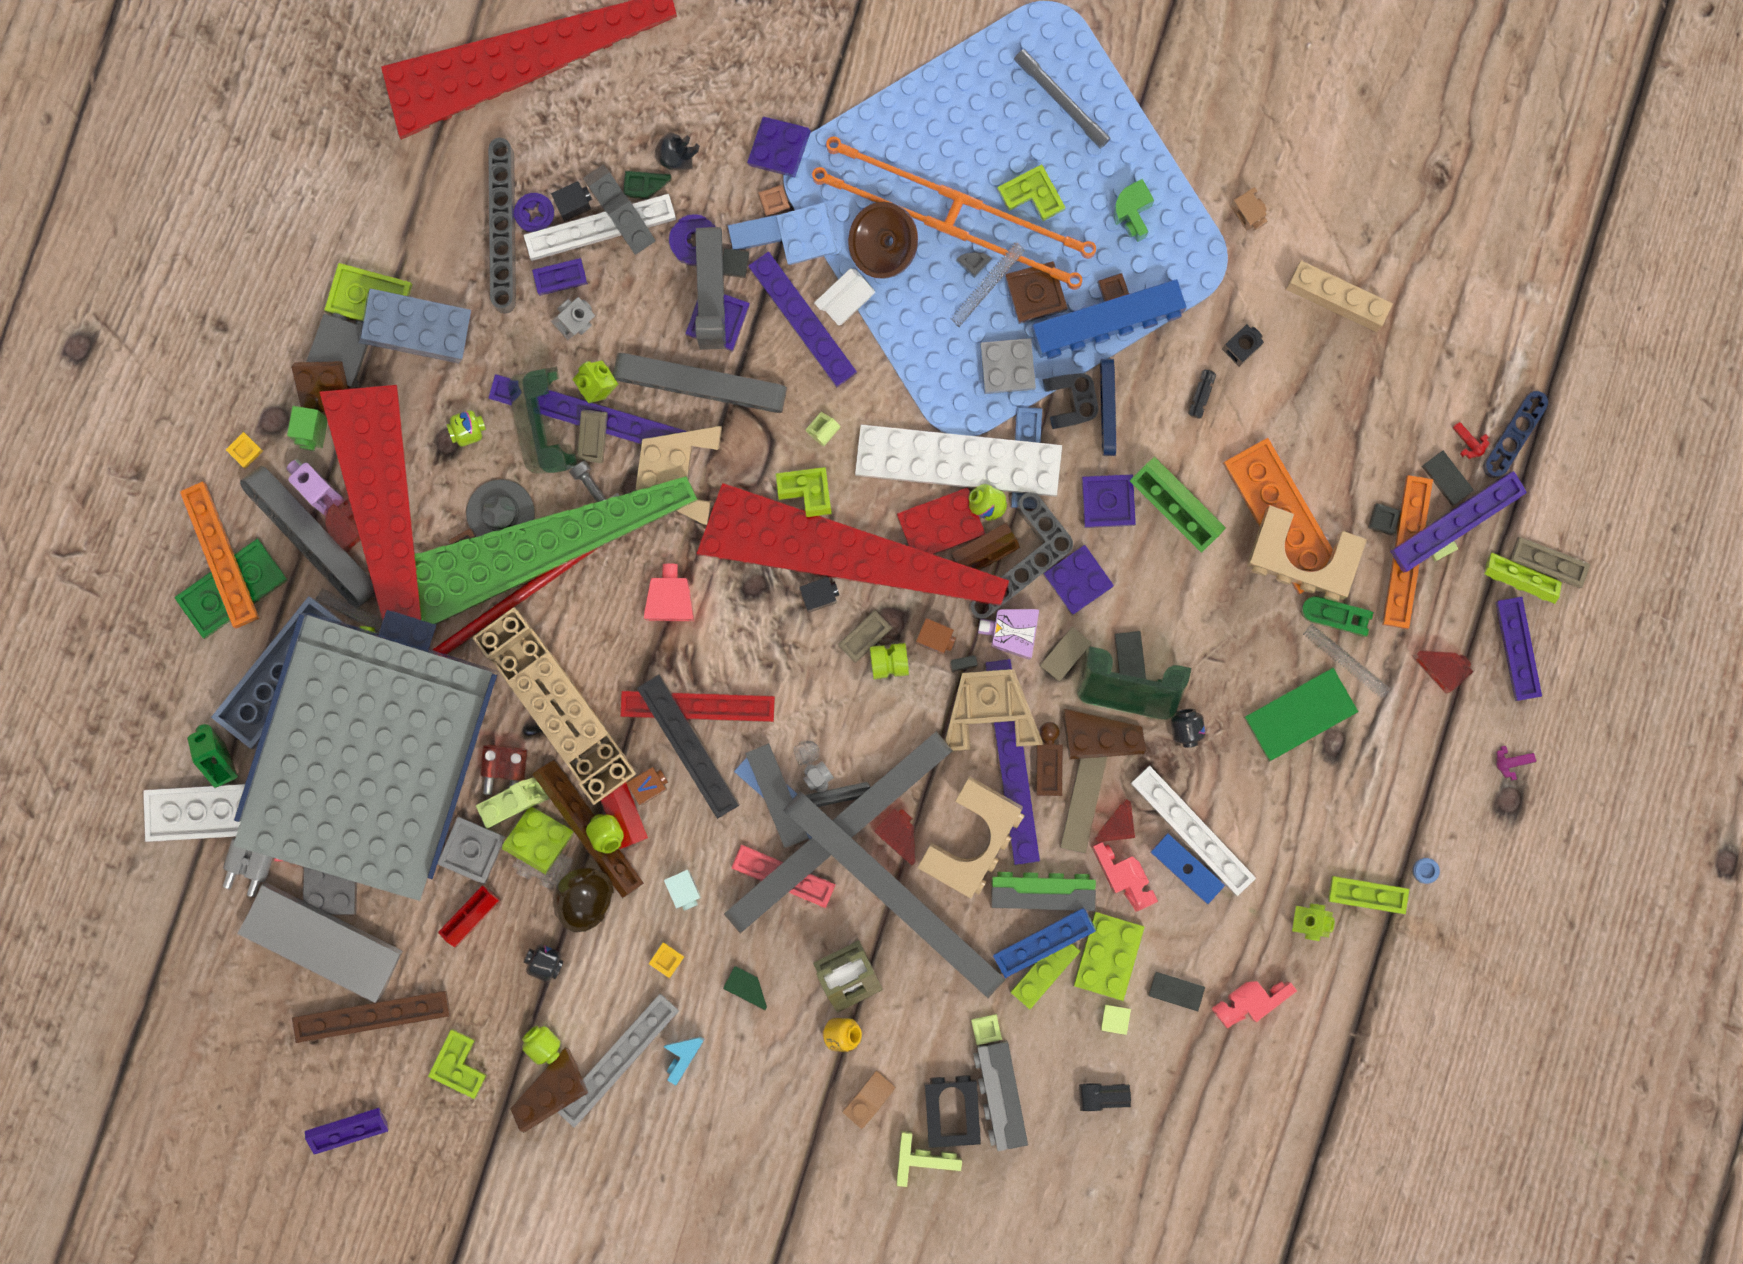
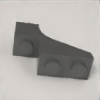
M601 165L583 178L594 197L635 255L656 241L631 201L622 192L604 165Z

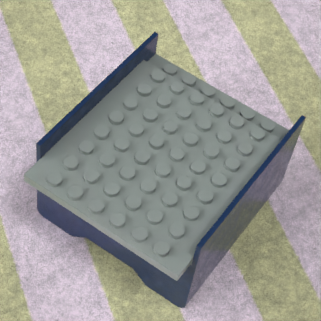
M388 609L386 610L379 634L309 612L299 614L234 821L240 822L233 846L420 901L427 878L433 880L498 671L430 650L436 624Z

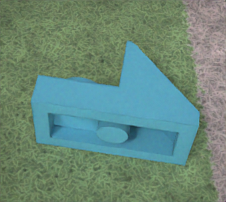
M696 1037L663 1046L680 1057L679 1061L674 1059L669 1066L667 1073L670 1076L667 1081L674 1085L678 1084L705 1040L704 1038Z

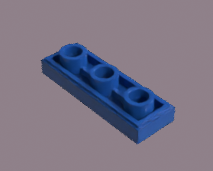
M1168 833L1150 852L1206 904H1209L1225 886ZM1185 864L1191 866V872L1188 874L1183 871Z

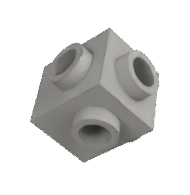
M577 297L572 302L567 299L557 308L560 313L551 320V323L569 340L578 332L580 335L585 333L592 326L589 321L595 315L592 313L591 306L585 300Z

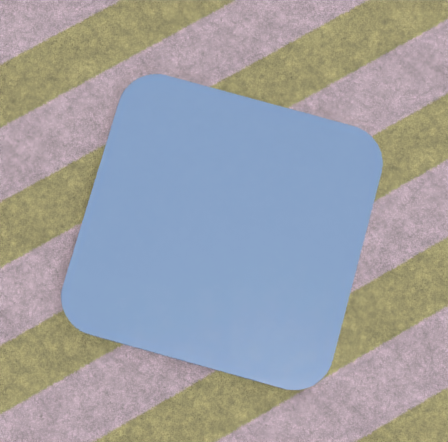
M1036 1L1016 9L810 133L796 177L783 175L785 192L794 210L826 203L837 253L826 255L824 258L838 280L852 268L857 270L875 290V294L858 309V312L923 416L936 429L947 434L979 436L987 433L1017 414V407H1030L1056 391L1045 392L1042 379L1067 374L1086 373L1099 365L1101 359L1112 357L1168 322L1166 318L1157 321L1158 325L1148 329H1144L1143 326L1134 328L1133 333L1122 337L1118 333L1109 336L1110 340L1104 343L1096 344L1093 341L1085 344L1086 347L1078 351L1064 350L1061 351L1062 355L1053 359H1047V356L1040 358L1031 331L1032 325L1104 302L1097 283L1098 280L1122 273L1128 292L1131 294L1177 279L1187 306L1185 311L1214 293L1222 282L1227 269V247L1218 227L1088 24L1075 10L1058 2ZM1025 49L1039 63L1048 76L1111 138L1104 147L1100 149L1039 83L1015 62L1014 58L1021 50ZM838 137L841 143L859 150L864 155L937 185H945L983 201L986 205L1064 237L1069 236L1081 242H1093L1096 245L1095 255L1090 259H1086L1081 255V252L1064 246L1062 242L982 209L977 210L964 204L953 225L969 232L972 236L1040 264L1054 261L1057 269L1070 274L1073 272L1079 273L1083 280L1081 287L1077 290L1070 289L1067 283L1060 281L1068 308L1067 311L1018 324L1005 280V274L1030 268L1031 266L968 240L964 241L924 225V222L914 218L912 219L917 228L918 246L915 257L908 268L901 274L886 279L874 278L863 273L855 265L850 255L848 245L849 231L858 213L868 205L876 202L844 189L839 190L825 183L817 185L812 178V172L815 168L822 167L827 171V174L844 180L846 184L926 217L929 215L943 222L954 200L938 194V191L860 159H853L840 153L831 154L827 151L826 147L828 138ZM831 143L829 146L831 148L838 147V144ZM1042 164L1066 207L1063 212L1042 221L1031 200L1008 211L997 187ZM818 173L815 177L822 179L824 174ZM1143 179L1154 199L1152 207L1139 213L1149 232L1145 239L1137 242L1134 236L1130 237L1124 225L1126 221L1116 225L1114 207L1123 189ZM892 237L889 239V244H890V245L893 244V238H892ZM1090 247L1084 248V251L1086 253H1091L1093 251ZM976 252L987 254L992 260L974 278L956 262L958 257L965 253ZM1072 278L1070 282L1072 284H1078L1079 280L1077 278ZM1031 338L1036 389L985 394L980 344L982 342Z

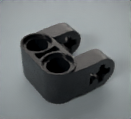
M1077 373L1042 379L1045 392L1068 388L1072 412L1050 416L1052 429L1093 420L1097 416L1098 403L1095 387L1089 375ZM1080 377L1086 381V388L1082 392L1077 391L1075 388V381ZM1084 402L1088 403L1091 407V412L1086 417L1082 416L1079 411L1080 405Z

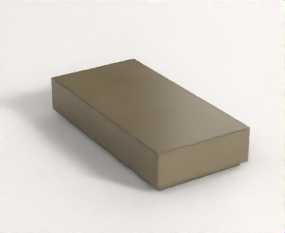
M586 409L581 411L577 460L602 463L604 461L608 413Z
M874 610L838 646L856 663L892 627Z
M1071 627L1040 667L1060 682L1092 642L1074 627Z

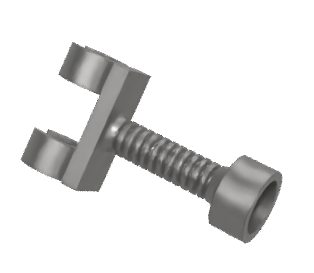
M586 461L580 462L569 471L574 480L579 479L584 483L595 501L607 500L591 476H589L591 468Z

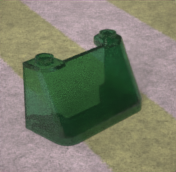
M557 366L514 375L508 383L524 465L529 472L534 474L566 471L577 465L575 454L564 452L560 444L548 446L538 396L550 394L549 387L551 383L559 379Z
M1090 646L1085 651L1077 686V695L1082 702L1161 720L1170 719L1176 714L1189 682L1192 668L1173 665L1165 670L1162 679L1151 681L1111 672L1113 659L1111 654L1104 649Z

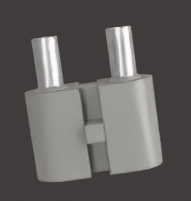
M232 838L223 869L227 871L223 887L231 889L235 875L242 874L245 875L244 877L251 879L247 895L255 897L260 882H265L273 858L233 846L235 838Z

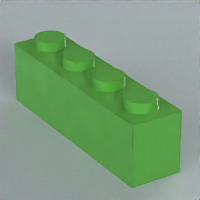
M1155 456L1130 480L1201 553L1226 529Z

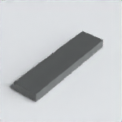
M768 743L745 753L784 848L808 839L806 831L783 811L793 799L770 744Z

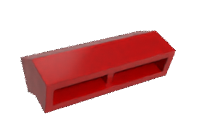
M625 782L601 800L606 815L614 816L623 831L624 838L619 849L627 848L648 839L628 785Z
M482 885L438 933L448 944L454 948L458 947L495 908L501 899L490 889Z

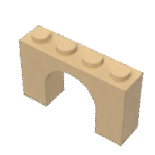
M1273 506L1266 508L1247 566L1252 568V572L1261 576H1266L1267 573L1276 576V581L1288 585L1294 582L1301 585L1300 589L1306 592L1315 593L1316 590L1325 593L1324 597L1332 601L1339 602V599L1347 598L1367 539L1342 531L1337 536L1327 565L1315 572L1302 571L1289 561L1285 553V539L1294 514Z
M969 776L955 802L977 813L987 822L991 833L989 846L976 857L961 858L931 842L917 868L965 896L972 898L974 893L979 895L986 883L983 880L984 875L987 871L992 873L999 861L995 857L999 849H1006L1012 838L1008 835L1011 828H1018L1024 815L1021 813L1023 806Z

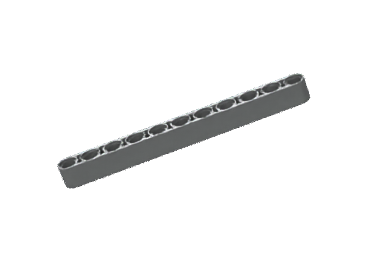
M936 731L832 821L852 838L953 750ZM811 838L727 910L724 915L737 931L742 933L828 859L831 854Z
M801 791L783 809L791 819L987 998L1006 980Z

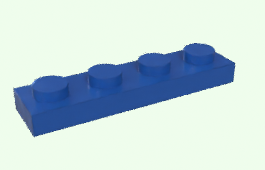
M1083 907L995 953L993 957L1003 976L1007 978L1094 933L1096 928Z

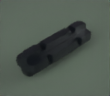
M1204 369L1201 372L1199 378L1201 382H1198L1192 399L1194 404L1190 405L1188 414L1193 418L1201 419L1205 410L1203 406H1206L1212 390L1210 385L1214 384L1216 373L1211 370Z

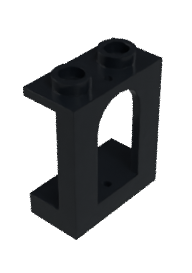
M971 1075L955 1076L956 1081H945V1077H932L930 1082L924 1083L929 1148L981 1145L976 1079L971 1080ZM955 1087L964 1094L967 1132L941 1134L939 1097L946 1088Z

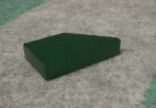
M625 171L623 193L627 198L650 199L672 180L671 174Z
M734 966L723 989L766 1010L767 1004L758 977Z

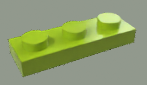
M1492 552L1486 562L1485 575L1493 580L1511 585L1517 590L1535 595L1541 600L1556 604L1560 597L1561 581Z
M1331 876L1328 902L1406 914L1409 889Z
M1070 944L1036 962L1010 993L1028 1009H1031L1080 953V950L1073 944Z

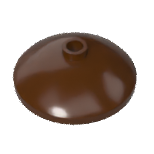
M877 202L862 209L855 217L849 231L848 245L852 260L863 273L874 278H892L905 271L913 261L918 246L917 228L910 214L901 206L890 202ZM891 237L893 238L892 245L889 244V239Z

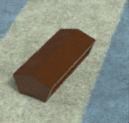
M1006 522L952 552L951 556L956 563L982 570L1016 551L1020 546Z

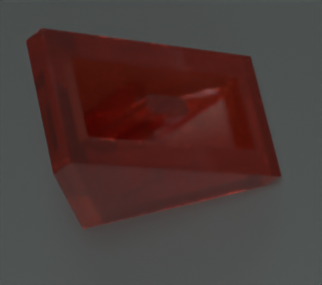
M1128 799L1123 800L1093 838L1094 841L1106 842L1135 838L1132 807Z

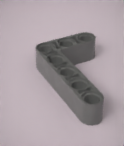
M721 227L696 228L698 292L696 338L700 350L726 349Z
M1032 492L1026 493L1019 498L1017 510L1043 544L1000 577L1009 580L1007 596L1003 599L1001 606L1066 556L1073 548L1071 536L1042 499ZM1030 498L1036 503L1034 511H1026L1024 509V499ZM1041 518H1046L1050 521L1051 528L1049 531H1042L1039 528L1038 522ZM1057 538H1062L1066 541L1067 547L1065 551H1058L1055 548L1054 542ZM1036 554L1046 556L1047 564L1045 567H1039L1035 564L1034 558ZM1017 569H1022L1027 573V580L1024 583L1016 581L1014 574ZM971 601L969 612L976 619H984L1001 606L987 604V612L985 614H978L974 608L976 602Z

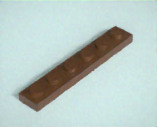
M555 760L536 770L532 775L601 870L610 878L622 899L642 886L644 882L619 848L611 853L598 852L593 848L586 834V828L595 815Z
M447 991L292 1017L295 1042L300 1043L444 1018L451 1015Z

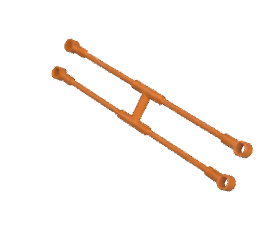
M838 137L828 138L826 147L827 151L831 154L840 153L853 159H860L938 191V194L954 200L944 222L929 215L926 217L904 208L912 218L922 221L924 225L964 241L968 240L1048 273L1050 277L1067 283V286L1072 290H1077L1081 287L1083 279L1079 273L1073 272L1070 274L1055 267L1050 268L972 236L969 232L953 225L964 204L977 210L982 209L1062 242L1064 246L1081 252V255L1086 259H1090L1095 255L1096 245L1093 242H1081L1069 236L1064 237L986 205L983 201L945 185H937L864 155L859 150L841 143ZM831 143H837L838 147L831 148L829 145ZM817 167L812 172L813 181L817 185L825 183L876 203L890 202L844 183V180L827 174V171L822 167ZM818 173L824 174L822 179H817L815 176ZM1090 247L1093 251L1091 253H1086L1084 251V248ZM1072 278H1077L1079 280V283L1072 284L1070 280Z

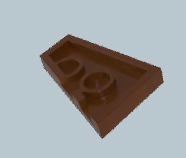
M565 1047L557 1059L543 1071L510 1108L519 1131L525 1133L588 1094L570 1049Z

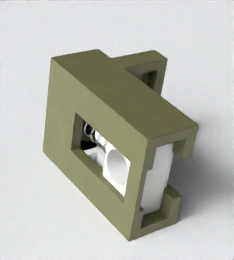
M859 940L813 963L823 990L837 1013L883 990Z

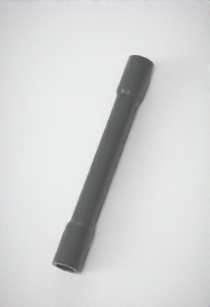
M1025 49L1015 56V62L1039 83L1100 149L1109 142L1111 138L1102 128L1077 106Z

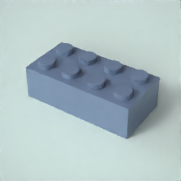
M369 289L358 343L459 364L463 358L471 310Z

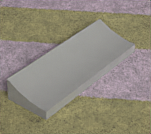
M266 882L261 885L257 897L237 933L374 1003L384 994L403 952Z

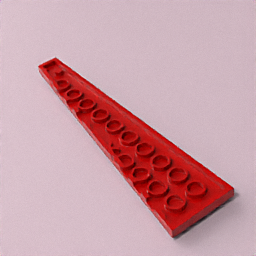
M631 0L381 66L399 137L401 140L429 128V125L441 120L445 121L463 110L472 109L475 107L474 105L485 100H492L504 92H510L566 67L568 63L580 58L584 59L602 48L611 47L615 42L624 38H631L641 31L649 30L676 18L677 13L673 0Z
M387 385L320 392L382 620L387 609L422 620L398 386Z
M725 483L721 485L696 553L699 556L733 560L747 564H757L771 568H781L795 572L895 587L903 590H913L920 593L936 594L1001 606L1009 585V580L821 516L806 517V511Z

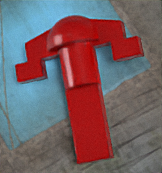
M1461 422L1453 426L1455 432L1472 450L1469 452L1467 448L1460 453L1462 457L1466 456L1468 459L1480 457L1485 453L1486 448L1490 444L1487 440L1489 438L1487 434L1480 438L1482 442L1480 444Z

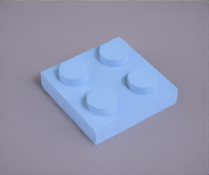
M826 203L816 204L776 216L788 265L837 253Z

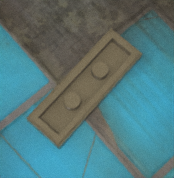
M1522 537L1517 538L1509 559L1579 589L1583 587L1591 565Z

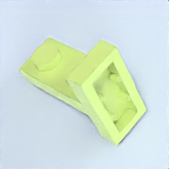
M533 777L510 786L509 789L476 805V808L487 829L548 800L549 797Z
M901 1131L897 1186L907 1187L909 1166L961 1171L962 1159L957 1157V1153L943 1151L941 1156L931 1155V1150L916 1149L915 1153H910L912 1132Z

